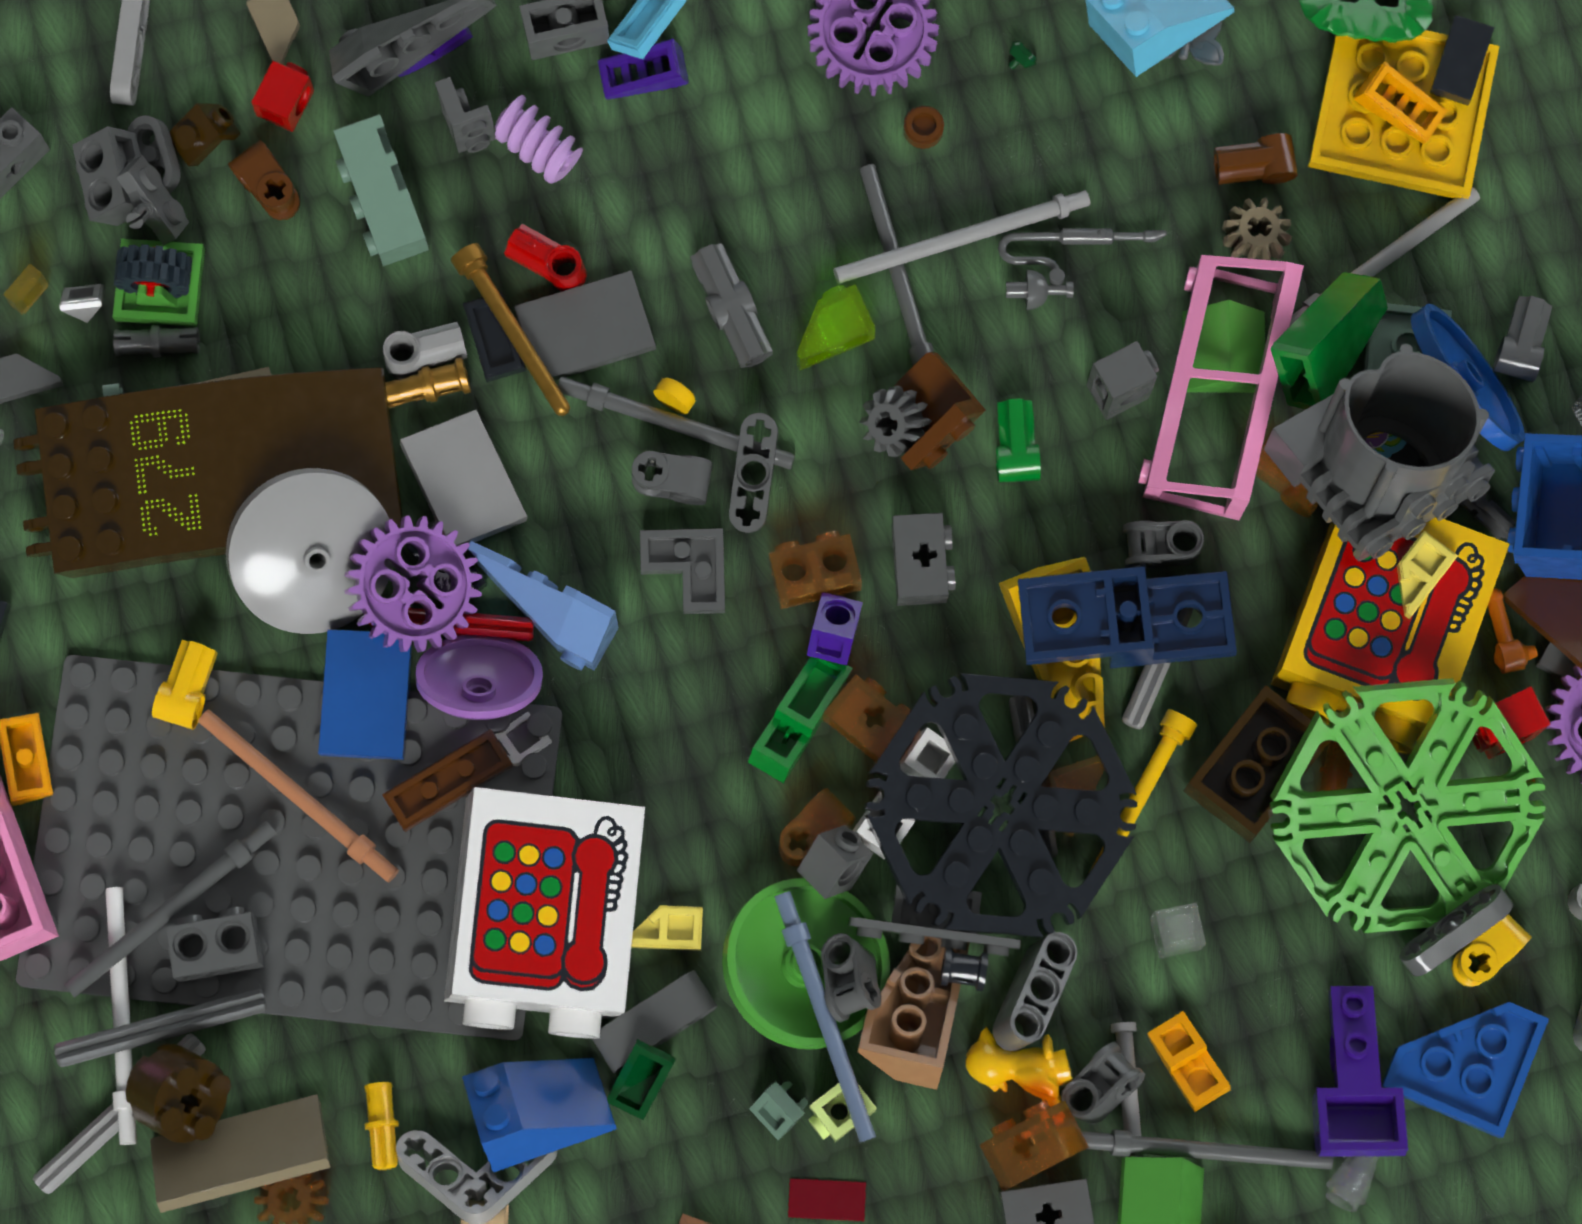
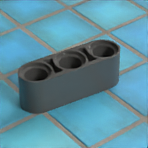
M1054 932L1033 943L1026 950L993 1025V1037L1001 1048L1008 1051H1017L1037 1041L1044 1034L1077 958L1076 944L1067 934ZM1047 948L1054 954L1055 963L1049 959ZM1031 984L1037 988L1039 999L1033 995ZM1015 1020L1021 1024L1024 1032L1023 1036L1017 1032Z
M693 970L600 1029V1038L592 1040L611 1071L616 1073L624 1066L637 1039L657 1048L711 1013L718 1005L697 972Z

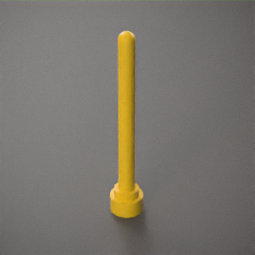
M1171 709L1167 710L1160 723V726L1163 727L1160 732L1162 739L1134 788L1137 795L1130 796L1129 798L1137 802V807L1124 808L1122 810L1120 818L1123 822L1135 824L1176 746H1182L1184 740H1190L1197 724L1187 716ZM1117 830L1118 835L1128 837L1130 831L1120 832ZM1103 845V847H1102V849H1101V851H1100L1098 857L1096 858V860H1095L1093 866L1095 865V863L1097 862V860H1098L1099 857L1101 856V854H1102V852H1103V849H1104V845Z

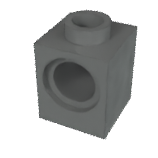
M843 825L818 834L797 871L824 899L852 889L873 852L861 841V838L854 831Z

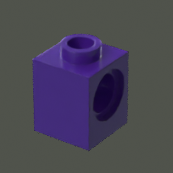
M822 592L806 656L847 666L863 602Z

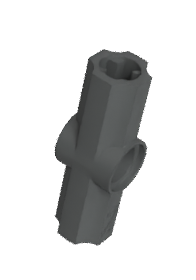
M722 243L711 244L699 249L697 253L690 256V261L707 295L705 300L719 331L723 330L741 369L763 362L773 355V351L756 317L758 314L748 287L744 281H739Z

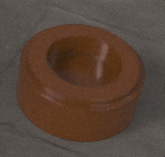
M930 106L913 108L908 112L904 120V136L912 146L920 149L935 146L941 140L944 132L942 115Z

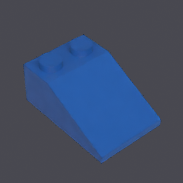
M594 1058L502 1062L462 1076L481 1144L493 1172L617 1129Z

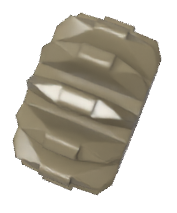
M1248 198L1243 203V209L1237 206L1231 208L1229 213L1231 219L1225 220L1222 226V230L1228 233L1223 239V245L1225 247H1235L1231 257L1240 258L1244 255L1247 259L1258 258L1260 260H1271V257L1279 260L1283 257L1285 251L1282 246H1288L1292 236L1285 232L1291 226L1290 219H1278L1283 211L1281 205L1276 206L1271 211L1267 209L1269 204L1267 198L1261 200L1259 207H1256L1254 202ZM1258 229L1264 232L1263 235L1258 234L1255 237L1250 234V231L1255 232Z

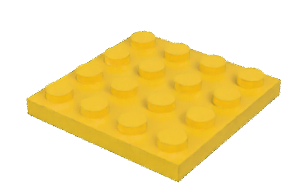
M1426 30L1412 40L1394 43L1385 40L1374 42L1366 38L1353 39L1349 36L1335 35L1308 167L1453 199L1458 197L1469 199L1500 46L1489 44L1472 99L1467 106L1430 94L1448 35ZM1387 62L1448 110L1427 143H1421L1370 112L1353 99L1376 66ZM1380 83L1376 92L1381 95L1386 86ZM1395 92L1389 102L1394 105L1400 95ZM1409 101L1402 112L1408 115L1415 104ZM1423 109L1415 122L1421 126L1429 112Z

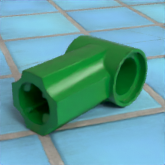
M1017 398L997 402L999 446H996V469L998 483L1040 481L1039 445L1035 444L1032 401Z

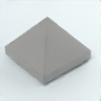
M95 284L64 288L59 304L60 311L88 323L102 306L105 292L104 285Z

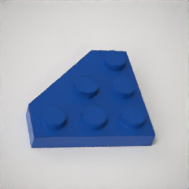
M1507 1002L1401 1045L1394 1051L1381 1088H1403L1404 1098L1497 1138H1503L1549 1018Z

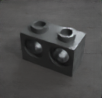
M107 126L73 144L72 147L89 220L118 226L126 222V217L132 212L133 205L116 177L130 161L141 155L135 132Z
M234 907L220 910L218 912L219 917L202 920V915H189L177 918V925L166 927L173 978L179 982L264 967L257 917L252 912L245 913L244 907ZM233 929H244L246 933L244 945L239 949L229 950L225 943L228 933ZM193 936H200L204 944L201 953L193 958L186 957L183 952L185 942Z

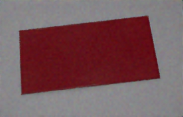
M790 1178L788 1218L864 1221L866 1182Z

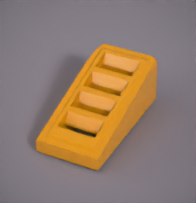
M1387 62L1381 63L1370 72L1353 98L1370 112L1423 144L1428 142L1448 112L1447 109ZM1380 83L1386 86L1381 95L1376 92ZM1396 92L1400 95V97L1393 105L1389 102V100ZM1411 101L1415 105L1409 114L1405 115L1402 111L1408 102ZM1424 109L1429 114L1421 126H1419L1415 121Z

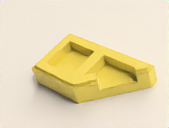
M1426 531L1421 533L1396 566L1404 616L1408 619L1412 617L1458 557V555Z
M660 905L633 931L631 948L701 951L703 907Z

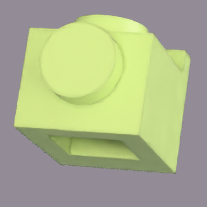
M839 1083L809 1106L814 1115L808 1121L823 1140L830 1135L836 1142L854 1128ZM859 1086L868 1115L870 1116L877 1108ZM836 1104H842L847 1109L848 1114L842 1120H836L831 1115V1109Z

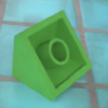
M1231 300L1207 305L1193 367L1197 369L1259 374L1265 349V312ZM1188 310L1182 312V333ZM1191 378L1187 392L1254 393L1256 384Z
M1123 1157L1121 1163L1118 1224H1201L1204 1168L1184 1158Z

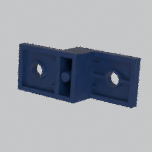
M1145 566L1018 579L1026 665L1109 657L1111 669L1236 656L1237 650L1227 571L1146 579ZM1060 608H1069L1074 611L1077 620L1071 627L1061 628L1053 622V613ZM1184 608H1193L1200 613L1202 620L1196 627L1187 628L1180 624L1177 615Z

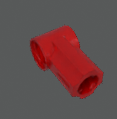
M524 224L515 229L510 236L504 251L507 258L551 281L559 291H566L584 285L587 278L586 268L579 252L575 248L568 245H560ZM570 262L576 265L571 274L562 276L556 273L558 267L564 263Z

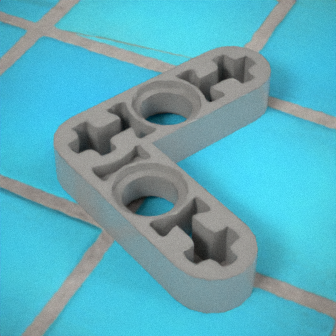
M409 1131L403 1134L396 1144L397 1158L402 1170L469 1224H485L494 1218L553 1163L558 1153V1150L528 1160V1165L522 1162L511 1166L518 1169L519 1175L513 1181L503 1182L496 1178L497 1172H493L489 1161L480 1170L474 1172L424 1131ZM412 1148L415 1151H419L423 1148L425 1159L429 1162L427 1168L422 1157L418 1154H413L409 1157L408 1150ZM442 1170H453L458 1174L456 1181L449 1185H440L434 1180L435 1176ZM486 1183H489V1185H490V1187H491V1189H490L489 1191H487V1184H486ZM484 1197V1206L481 1207L478 1204H474L470 1207V1199L473 1198L479 1201Z

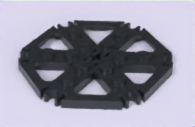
M960 674L959 676L963 680L966 691L962 692L960 680L953 676L948 679L949 685L952 688L950 697L941 696L936 685L928 689L931 701L936 704L934 707L927 700L925 691L920 695L868 772V774L875 773L886 778L885 780L873 778L866 781V787L878 788L882 793V798L879 803L866 802L864 809L872 812L882 810L883 816L873 817L865 815V818L907 905L910 906L913 898L920 892L923 897L916 902L914 912L917 914L921 913L928 903H932L937 907L938 914L932 922L933 925L939 926L946 920L948 913H951L949 923L943 930L1044 937L1039 931L1037 919H1040V926L1047 935L1055 932L1051 924V917L1054 913H1059L1066 925L1074 923V915L1067 907L1069 904L1074 909L1077 919H1081L1127 849L1134 836L1125 837L1118 835L1117 830L1128 832L1136 829V824L1123 822L1120 818V812L1123 808H1136L1137 802L1132 799L1120 801L1119 795L1128 794L1135 796L1137 794L1094 706H1091L1087 715L1081 719L1079 714L1087 707L1088 700L1082 698L1078 701L1075 708L1067 707L1064 703V697L1070 688L1066 685L1057 690L1054 698H1051L1053 688L1059 683L1057 681ZM986 694L1025 696L1031 698L1037 706V712L1005 760L979 708L980 700ZM925 723L937 724L964 780L910 776L902 771L900 758L922 725ZM1077 735L1086 736L1091 741L1107 773L1108 781L1106 786L1100 791L1042 787L1041 784L1071 739ZM1003 778L1004 781L1002 782L1000 787L996 788L1001 779ZM1013 787L1014 789L1008 796L1010 799L1007 802L1008 807L1011 808L1010 814L1003 812L994 817L989 824L988 822L994 815L993 811L995 809V805L991 802L992 797L1000 798ZM1025 793L1026 795L1021 803H1018L1017 801L1021 795ZM985 808L980 817L977 816L981 809ZM903 819L962 824L928 875H918L912 870L896 837V825ZM1005 822L1006 826L1004 827L1002 832L999 831L1000 827ZM1038 830L1097 835L1102 839L1104 844L1103 852L1080 886L1069 887L1063 882ZM997 851L1025 905L1024 911L1017 917L975 914L967 906L969 893Z

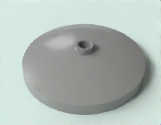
M322 468L298 469L283 473L268 480L251 493L243 502L231 523L226 542V564L231 582L240 599L254 615L280 630L300 634H315L327 632L328 629L335 630L343 627L363 615L362 610L349 611L348 607L358 601L357 596L348 595L344 592V590L355 586V580L347 578L345 572L357 570L358 568L349 557L353 554L364 555L358 542L365 539L374 543L370 530L377 527L386 534L385 522L390 519L385 509L369 489L348 475ZM318 553V558L310 561V557ZM385 559L384 565L393 570L392 562ZM379 576L375 583L376 592L379 595L382 594L389 581L384 576Z

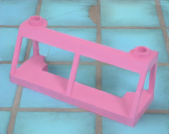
M1201 255L1197 268L1189 267L1184 290L1191 292L1190 303L1152 460H1143L1138 483L1145 484L1144 498L1240 520L1250 501L1278 380V372L1270 348L1290 327L1303 265L1285 261ZM1226 266L1283 271L1278 283H1272L1218 270L1216 267ZM1213 279L1274 294L1270 317L1271 323L1259 374L1197 369L1193 367ZM1191 378L1256 384L1238 466L1230 489L1168 482L1166 480L1187 388ZM1163 491L1227 498L1224 507Z

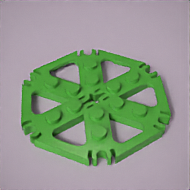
M1453 678L1353 687L1360 696L1361 703H1357L1350 692H1342L1347 702V707L1342 712H1334L1331 706L1325 703L1323 709L1330 720L1329 723H1326L1321 718L1319 712L1316 711L1271 794L1273 802L1270 803V809L1272 813L1287 814V818L1283 822L1272 823L1271 830L1275 834L1272 837L1326 916H1328L1330 910L1333 921L1338 923L1343 913L1353 911L1354 915L1349 924L1355 931L1361 928L1363 933L1429 928L1485 887L1497 884L1503 890L1505 889L1545 818L1542 812L1546 811V806L1542 800H1528L1529 795L1533 791L1545 790V784L1541 779H1538L1544 778L1490 696L1487 700L1485 693L1478 690L1472 700L1463 701L1462 698L1466 693L1467 686L1461 681L1456 683ZM1428 700L1433 704V713L1407 761L1404 763L1376 722L1375 711L1379 705L1386 702ZM1478 727L1491 729L1511 760L1509 770L1500 776L1450 780ZM1326 740H1334L1339 743L1368 787L1308 792L1302 789L1300 780L1318 746ZM1409 781V783L1413 787L1410 790L1405 784V782ZM1397 791H1400L1402 796L1411 803L1415 802L1413 805L1414 813L1419 822L1416 823L1412 816L1408 815L1405 811L1398 813L1402 806L1400 804L1401 800L1396 794ZM1387 795L1391 801L1388 804L1383 798V796ZM1427 810L1430 812L1428 816L1425 814ZM1510 821L1512 824L1511 833L1497 858L1486 869H1478L1472 865L1448 829V826ZM1405 824L1408 826L1406 830L1403 827ZM1366 834L1344 875L1336 882L1323 880L1303 851L1305 839ZM1411 850L1437 888V899L1427 906L1385 908L1381 905V902Z

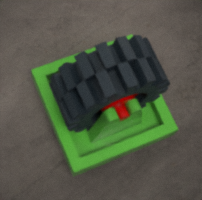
M121 238L120 250H117L114 274L116 290L113 319L115 322L197 327L205 256L204 245L169 242L163 246L160 241Z

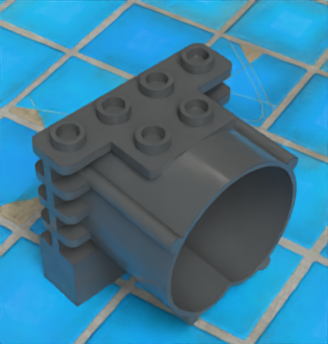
M1409 344L1401 345L1399 351L1388 356L1379 369L1362 371L1353 376L1351 380L1341 379L1333 395L1274 427L1264 448V451L1294 487L1301 483L1308 490L1307 499L1311 504L1317 502L1324 510L1322 514L1324 520L1327 523L1334 522L1339 529L1337 536L1342 542L1349 541L1355 548L1353 556L1358 561H1362L1369 556L1373 559L1379 558L1393 546L1394 541L1401 537H1404L1406 540L1413 538L1424 529L1428 521L1435 517L1438 521L1445 519L1457 509L1459 503L1466 499H1469L1470 502L1479 499L1489 490L1490 484L1488 482L1495 472L1489 463L1483 465L1477 458L1479 450L1474 446L1489 417L1488 411L1479 409L1475 394L1459 373L1436 358L1413 352ZM1378 432L1394 435L1411 445L1419 453L1426 467L1408 466L1389 460L1373 450L1365 442L1366 438L1370 434Z

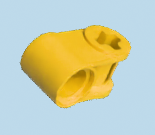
M1508 914L1457 953L1451 966L1454 978L1463 986H1479L1492 978L1504 964L1508 963L1529 942L1532 936ZM1476 957L1481 963L1477 968L1479 971L1473 973L1469 967L1472 964L1471 960Z

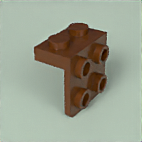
M934 351L924 354L894 385L902 386L904 392L909 390L917 391L915 403L924 402L928 404L925 410L922 411V416L932 420L930 425L922 427L925 434L901 459L910 470L927 466L929 469L935 467L948 455L946 449L955 441L958 442L965 438L975 428L974 422L986 411L942 357Z

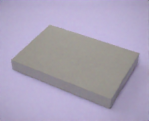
M477 410L400 439V446L436 522H443L442 534L445 536L451 531H458L454 541L456 546L470 543V541H480L527 521L524 508Z

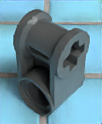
M645 451L639 454L632 464V484L635 490L645 496L670 499L689 505H705L713 463L708 459L697 456H679ZM647 467H655L656 475H654L653 481L645 480L644 473H646Z
M1135 521L1122 526L1123 533L1127 535L1129 558L1125 559L1126 568L1145 566V569H1152L1162 566L1189 565L1198 559L1203 547V532L1192 521ZM1179 535H1187L1193 539L1195 547L1190 551H1180L1174 546L1173 539ZM1141 539H1143L1144 552L1141 550Z
M840 933L830 937L822 948L821 959L825 980L824 997L832 1017L838 1022H843L849 1019L851 1013L864 1008L874 1010L880 1007L881 993L878 987L874 954L847 934Z
M1116 1042L1109 1043L1101 1048L1093 1056L1089 1064L1066 1085L1061 1097L1062 1105L1067 1113L1085 1123H1100L1141 1085L1145 1078V1073L1141 1068H1134L1121 1054V1047ZM1092 1092L1094 1098L1092 1105L1086 1111H1081V1098L1086 1093Z

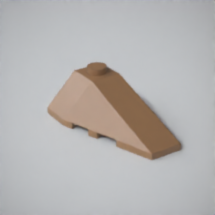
M925 937L924 945L910 944L907 953L887 979L886 985L880 992V1007L874 1010H867L858 1053L894 1080L937 1090L945 1062L961 984L948 983L947 986L940 985L945 948L941 947L942 939ZM967 942L966 950H952L954 953L967 955L970 943Z

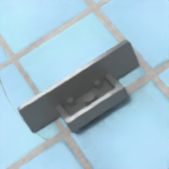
M897 882L891 922L849 917L848 926L857 927L856 936L882 939V931L899 933L900 942L924 945L925 937L942 939L941 947L957 950H966L967 942L983 944V953L1009 956V948L1020 949L1021 940L979 935L977 932L943 930L949 923L951 913H948L946 920L939 926L933 925L932 922L938 914L937 907L932 903H928L923 911L917 914L914 912V906L923 895L919 892L913 898L911 905L908 906ZM971 891L967 897V906L971 912L979 914L982 892Z

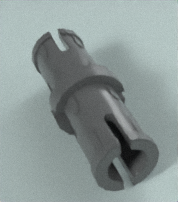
M152 325L149 330H114V338H117V340H114L116 356L152 354L153 358H162L163 354H199L200 346L197 345V343H200L198 327L162 329L161 325Z

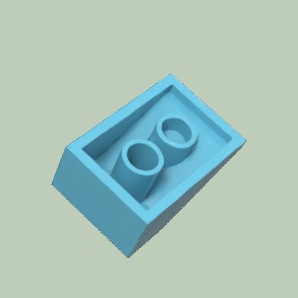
M1085 0L1090 27L1136 77L1234 13V7L1227 0Z

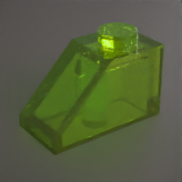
M856 284L845 288L844 285L835 286L822 294L823 298L817 301L797 351V366L800 371L875 339L876 327Z

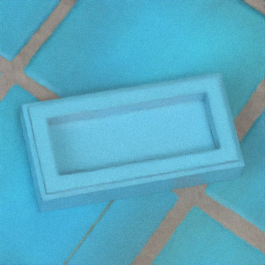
M637 0L607 40L611 49L643 59L687 0Z

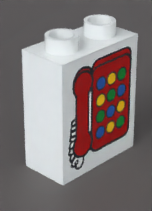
M478 787L473 788L465 803L444 995L445 1002L464 1004L462 1024L480 1028L511 1030L514 1029L516 1009L550 1013L549 1034L597 1039L600 1038L602 1018L615 1019L625 1013L645 807Z

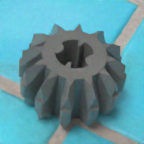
M892 386L888 391L885 389L877 390L873 394V400L866 401L862 405L869 415L862 417L859 423L868 426L869 429L863 439L867 441L875 439L874 451L879 453L887 451L888 456L897 457L902 452L906 453L925 434L922 427L930 425L932 420L922 416V411L925 410L928 404L924 402L915 403L917 391L909 390L904 392L902 386Z

